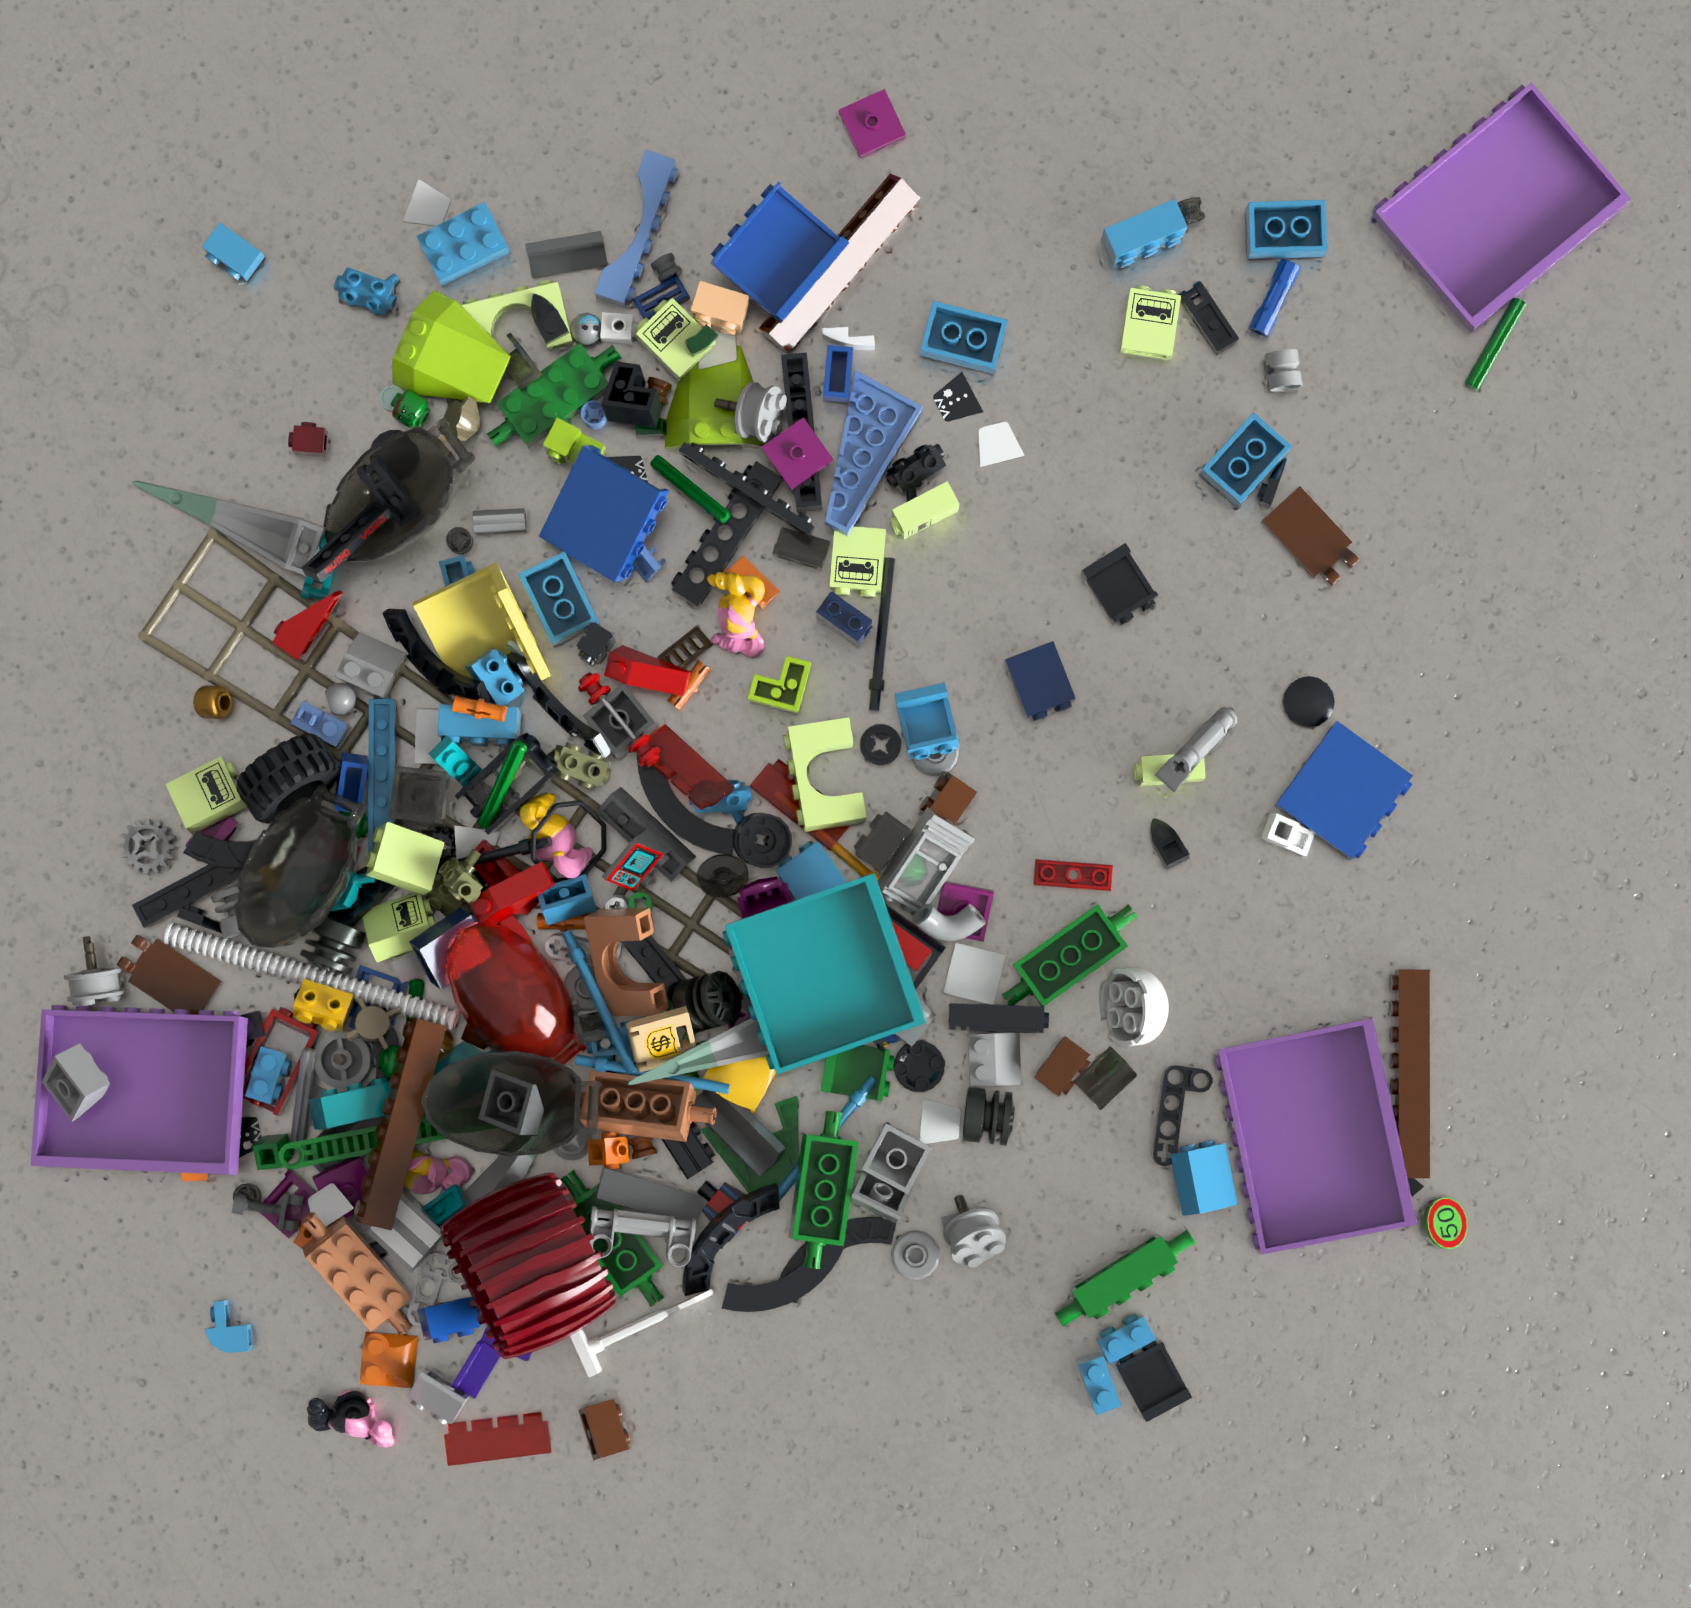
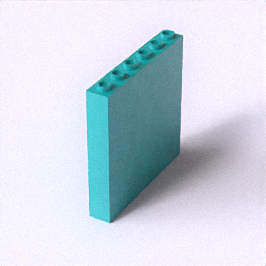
M875 873L725 925L726 931L722 932L727 947L732 946L734 956H731L735 971L740 970L743 980L740 981L741 989L744 996L749 995L752 1005L748 1006L751 1017L753 1021L758 1020L761 1030H758L757 1034L761 1045H766L769 1055H766V1060L770 1070L775 1069L776 1074L926 1023L922 1006Z

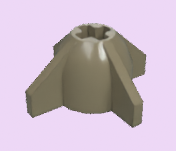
M467 396L463 402H460L458 399L446 398L448 409L444 415L443 427L435 437L443 442L455 438L466 441L479 430L481 424L476 399Z
M361 996L356 998L361 1011L356 1017V1029L346 1034L348 1041L362 1038V1040L368 1043L379 1042L386 1052L389 1050V1047L384 1039L390 1032V1022L402 1013L401 1008L398 1006L385 1012L376 1006L366 1007Z

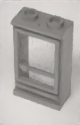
M927 807L879 878L878 884L882 891V896L892 903L894 900L902 903L901 907L905 911L914 915L921 907L932 902L969 845L973 844L975 838L967 830H960L954 823L948 819H942L932 809Z

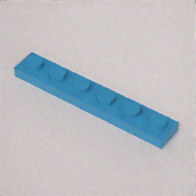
M369 699L368 854L370 851H373L375 844L372 842L375 829L386 822L395 824V699Z

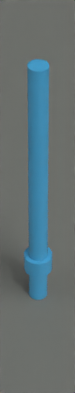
M569 930L563 933L562 936L570 951L568 955L572 964H576L627 1074L633 1073L637 1070L585 961L587 958L582 947L579 948L572 931Z
M577 1054L576 1065L595 1068V1071L599 1072L611 1071L627 1074L623 1063L610 1061L608 1057L603 1056L594 1058ZM636 1070L627 1075L640 1076L647 1071L639 1072ZM681 1074L661 1078L691 1082L693 1088L729 1094L730 1084Z
M871 1075L858 1091L854 1090L848 1097L850 1100L840 1111L842 1113L840 1127L857 1107H861L867 1100L865 1097L878 1083ZM799 1162L778 1186L779 1202L796 1182Z

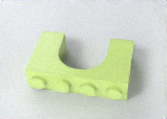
M546 280L538 283V287L528 289V286H521L513 289V293L503 295V292H497L488 295V299L478 301V298H472L463 301L462 306L493 337L495 322L501 314L514 308H524L531 311L533 294H538L554 305L569 330V334L547 345L549 352L574 346L558 282L553 283L552 280Z
M849 717L788 727L787 735H783L785 750H790L791 760H787L789 775H794L796 785H792L794 800H799L800 810H796L798 825H803L804 832L865 823L867 816L862 792L841 796L820 794L810 785L806 772L808 764L817 755L824 752L852 748L853 737Z

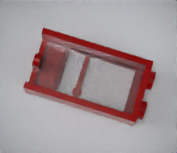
M280 1007L279 1011L271 1009L264 1024L266 1036L257 1038L245 1063L243 1098L258 1107H263L273 1112L276 1116H281L298 1081L301 1050L303 1048L313 1049L322 1032L316 1029L317 1025L303 1023L293 1018V1012L283 1007ZM261 1046L290 1054L288 1060H291L288 1074L283 1075L280 1084L283 1085L282 1094L279 1100H275L274 1104L245 1097Z

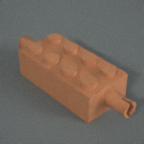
M590 1070L585 1092L565 1089L562 1093L566 1095V1097L562 1096V1106L582 1108L580 1121L587 1130L686 1142L692 1121L713 1125L715 1123L713 1117L716 1118V1108L694 1106L696 1091L691 1082L657 1079L628 1085V1081L638 1076Z
M314 1212L308 1214L310 1220L304 1217L301 1224L314 1236L312 1240L302 1247L305 1258L365 1326L372 1332L381 1323L388 1320L398 1331L399 1335L406 1333L404 1327L409 1331L413 1325L399 1310L412 1299L408 1288L343 1215L328 1227L322 1223Z

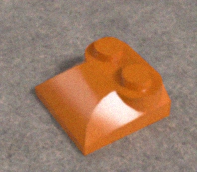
M366 1331L362 1349L360 1384L412 1388L414 1385L418 1336Z

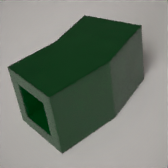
M706 324L698 334L685 340V344L692 357L707 350L718 338V334Z
M659 418L656 428L636 425V437L667 436L666 419Z

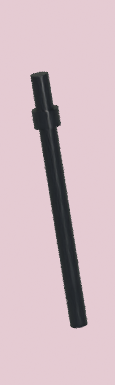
M885 557L873 675L872 679H869L868 689L871 690L870 711H879L881 691H884L885 680L882 679L895 558Z
M550 836L536 839V850L552 846ZM531 838L520 840L518 844L480 853L481 856L475 865L517 854H522L523 856L531 854ZM467 857L459 858L457 860H459L460 862H464ZM444 863L438 865L436 875L440 874L439 869Z

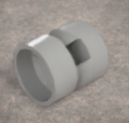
M1297 349L1278 350L1265 354L1266 368L1271 371V374L1268 376L1270 391H1287L1303 386L1301 371L1296 369V366L1300 364Z

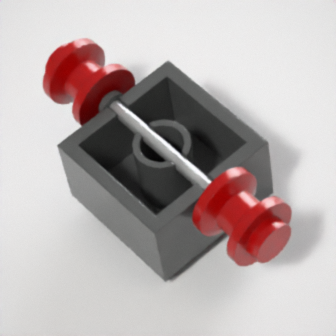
M591 672L585 674L579 680L578 690L580 692L586 691L590 695L589 704L596 705L585 713L583 717L594 730L601 733L617 759L619 760L628 752H636L640 757L638 761L640 766L647 765L650 767L660 758L658 754L661 750L659 747L652 748L648 741L650 739L649 735L659 727L623 683L606 696L611 688L608 685L602 687L598 682L600 675L598 673L592 674Z

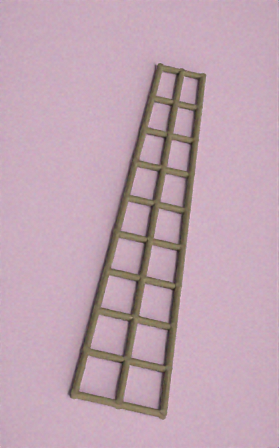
M211 528L178 578L173 582L172 587L145 627L139 632L138 638L211 684L226 688L231 696L298 737L301 734H310L290 724L292 720L282 714L307 677L326 689L335 683L315 670L314 667L338 631L353 641L359 632L331 612L326 621L330 626L306 662L300 659L296 660L272 643V640L250 627V624L275 587H279L307 608L317 602L311 597L309 599L301 598V590L220 532ZM214 541L268 579L242 620L186 584ZM179 593H182L235 628L209 669L151 635ZM243 635L299 671L274 709L217 675ZM402 663L391 690L402 675L441 704L453 705L454 700ZM375 696L373 699H382V698ZM356 697L354 708L363 714L340 749L323 741L332 756L338 761L341 759V752L349 753L369 724V705ZM396 723V735L415 747V735ZM526 752L513 778L511 787L526 764L543 777L545 776ZM422 763L405 789L395 784V796L455 832L454 825L466 827L414 795L434 764ZM554 777L550 781L575 800L583 801L601 817L596 812L601 805L566 780ZM505 796L503 804L509 809L516 802ZM580 805L569 820V823L575 830L587 813ZM521 808L515 813L519 817ZM477 821L472 827L477 829H483L481 826L478 825ZM576 842L573 849L578 850L580 848H584L582 845ZM492 845L495 849L501 848L497 845ZM592 854V858L589 861V863L593 860L596 854ZM514 855L505 857L521 872L532 867ZM600 858L594 866L605 873L611 864ZM542 861L548 870L554 863L549 861ZM686 866L680 875L706 892V895L691 917L646 887L643 888L640 885L633 892H644L652 899V905L684 925V928L669 950L660 944L658 945L676 967L692 977H698L707 973L678 956L693 932L728 955V950L732 949V946L727 947L723 938L699 923L713 901L717 900L741 918L742 914L739 904ZM618 886L613 895L620 894L624 896L628 889ZM616 901L614 905L610 906L616 909L620 902ZM739 984L738 988L742 999L744 994Z

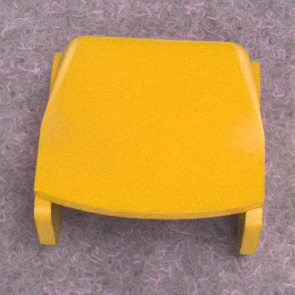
M766 1056L708 1068L703 1079L730 1084L729 1094L716 1093L734 1104L750 1109V1112L754 1114L776 1071L775 1069L770 1070Z

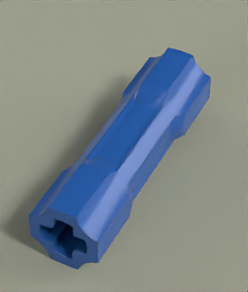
M1281 258L1272 276V284L1261 307L1256 310L1248 327L1253 333L1266 338L1269 337L1277 320L1280 306L1301 270V267L1296 263Z

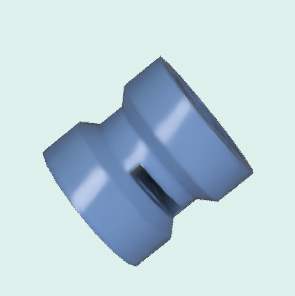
M591 400L586 402L581 408V417L587 427L596 430L605 426L607 418L601 402Z

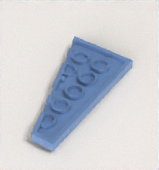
M855 371L825 519V525L845 536L849 535L923 409V406L858 371Z

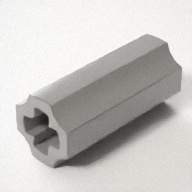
M525 509L473 511L474 532L476 534L526 531Z

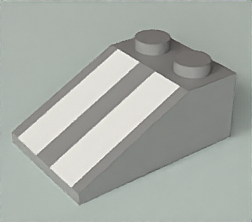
M404 1188L392 1231L358 1222L376 1242L410 1273L420 1265L443 1239L440 1234V1226Z

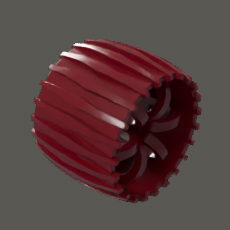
M551 1172L525 1178L496 1189L464 1207L440 1227V1234L444 1238L442 1240L445 1247L450 1246L451 1248L447 1252V1256L449 1259L455 1258L457 1266L453 1268L454 1273H461L465 1281L461 1288L462 1290L468 1289L473 1298L469 1305L471 1308L477 1306L481 1314L477 1320L479 1324L486 1323L489 1330L485 1332V1335L488 1339H495L492 1346L495 1350H498L499 1356L503 1359L535 1352L564 1340L592 1323L616 1303L615 1292L610 1291L613 1289V1283L611 1280H605V1276L609 1274L607 1267L601 1268L598 1262L602 1254L600 1251L594 1252L589 1242L594 1237L592 1234L586 1236L581 1226L585 1222L584 1217H577L573 1211L577 1204L574 1200L568 1201L565 1196L569 1193L567 1188H559L562 1182Z

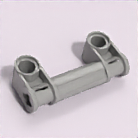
M1226 707L1218 709L1195 732L1191 739L1159 769L1155 776L1171 791L1175 792L1190 776L1189 774L1207 754L1211 755L1225 740L1226 735L1237 723L1236 714Z
M592 1206L589 1234H592L594 1239L589 1242L593 1248V1243L596 1239L603 1238L607 1241V1249L601 1252V1258H604L612 1251L614 1232L667 1238V1260L673 1266L683 1267L687 1265L691 1258L696 1218L685 1220L677 1219L674 1215L616 1208L610 1211L597 1209L596 1206ZM598 1218H607L610 1220H600ZM676 1227L687 1228V1230L676 1229ZM678 1247L685 1250V1257L680 1262L673 1261L671 1258L672 1251Z

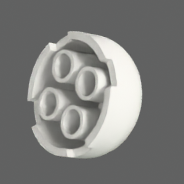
M1141 968L1113 970V974L1108 981H1103L1099 994L1101 1021L1107 1019V1027L1110 1032L1108 1037L1115 1044L1122 1047L1147 1044L1162 1032L1166 1024L1169 1011L1166 991L1159 979L1147 970ZM1109 998L1114 1003L1126 1002L1127 1006L1112 1007L1107 1012Z

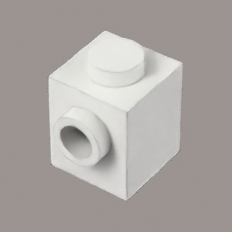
M602 312L600 339L604 343L632 344L633 337H636L638 332L636 329L638 322H634L633 314Z

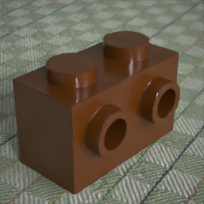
M947 772L945 776L941 775L935 782V791L930 797L927 796L922 801L919 807L921 811L918 815L921 816L925 809L929 807L937 816L944 820L948 819L956 824L977 791Z
M1064 1036L1033 1078L1055 1095L1060 1096L1061 1093L1067 1095L1075 1084L1072 1081L1073 1077L1077 1072L1082 1074L1091 1063L1087 1060L1090 1054Z
M614 1399L578 1410L593 1461L629 1449V1435L627 1430L622 1428L620 1421L622 1419V1412L620 1406L615 1404Z

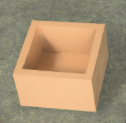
M700 281L691 308L692 318L701 327L707 324L710 328L711 326L721 328L720 332L730 336H735L736 333L742 335L751 306L750 297L746 294Z

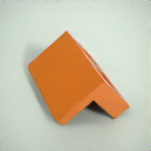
M743 555L730 569L727 568L724 571L725 574L732 572L738 573L740 576H757L763 582L765 593L757 604L761 610L780 592ZM745 592L748 597L752 595L750 592Z

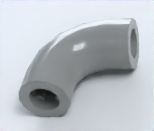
M926 904L916 912L913 918V923L922 932L933 939L943 941L964 939L986 924L983 916L971 904H968L957 914L950 916L943 915L931 904Z

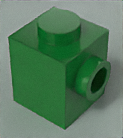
M288 1134L266 1135L252 1145L257 1170L283 1167L279 1163L278 1153L281 1147L291 1143L289 1142ZM288 1149L284 1152V1160L287 1163L293 1158L294 1149Z

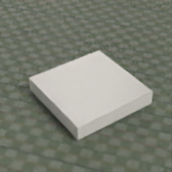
M955 943L943 993L994 1005L1006 955Z

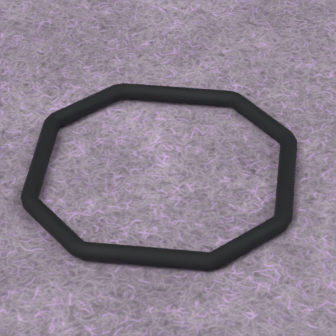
M581 800L554 804L531 833L532 862L535 865L540 863L536 858V834L558 808L580 805L601 825V850L579 876L587 875L606 851L605 822ZM548 870L552 880L555 883L571 879L566 877L557 878L551 871Z

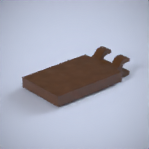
M1300 486L1262 520L1267 529L1313 578L1320 573L1331 586L1341 578L1331 568L1338 560L1342 559L1350 569L1360 560L1347 548L1352 544V541Z
M136 935L131 944L142 950L143 953L136 963L122 956L116 964L132 975L128 980L129 983L174 1012V1009L190 1010V1015H198L199 1010H204L223 982L165 944L159 938L152 944L142 936Z

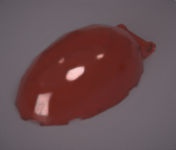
M481 922L458 930L457 937L447 950L446 974L450 981L454 1002L471 1030L494 1052L516 1063L532 1064L545 1081H549L551 1079L550 1076L578 1052H584L587 1049L574 1032L575 1015L571 997L555 966L529 940L514 933L505 926ZM572 1040L574 1041V1043L571 1046H569L559 1056L552 1060L548 1065H546L544 1068L541 1066L551 1058L558 1055Z

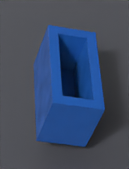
M827 345L823 401L849 403L853 347Z
M341 752L340 775L337 780L334 797L336 811L361 814L369 765L367 755Z
M472 1296L417 1309L424 1340L433 1339V1343H439L449 1340L448 1335L457 1333L458 1337L473 1334L472 1329L480 1327V1324L477 1320L476 1307L471 1308L469 1302L473 1300Z

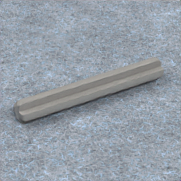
M303 1048L301 1050L290 1142L306 1140L310 1109L308 1099H311L317 1054L315 1049Z

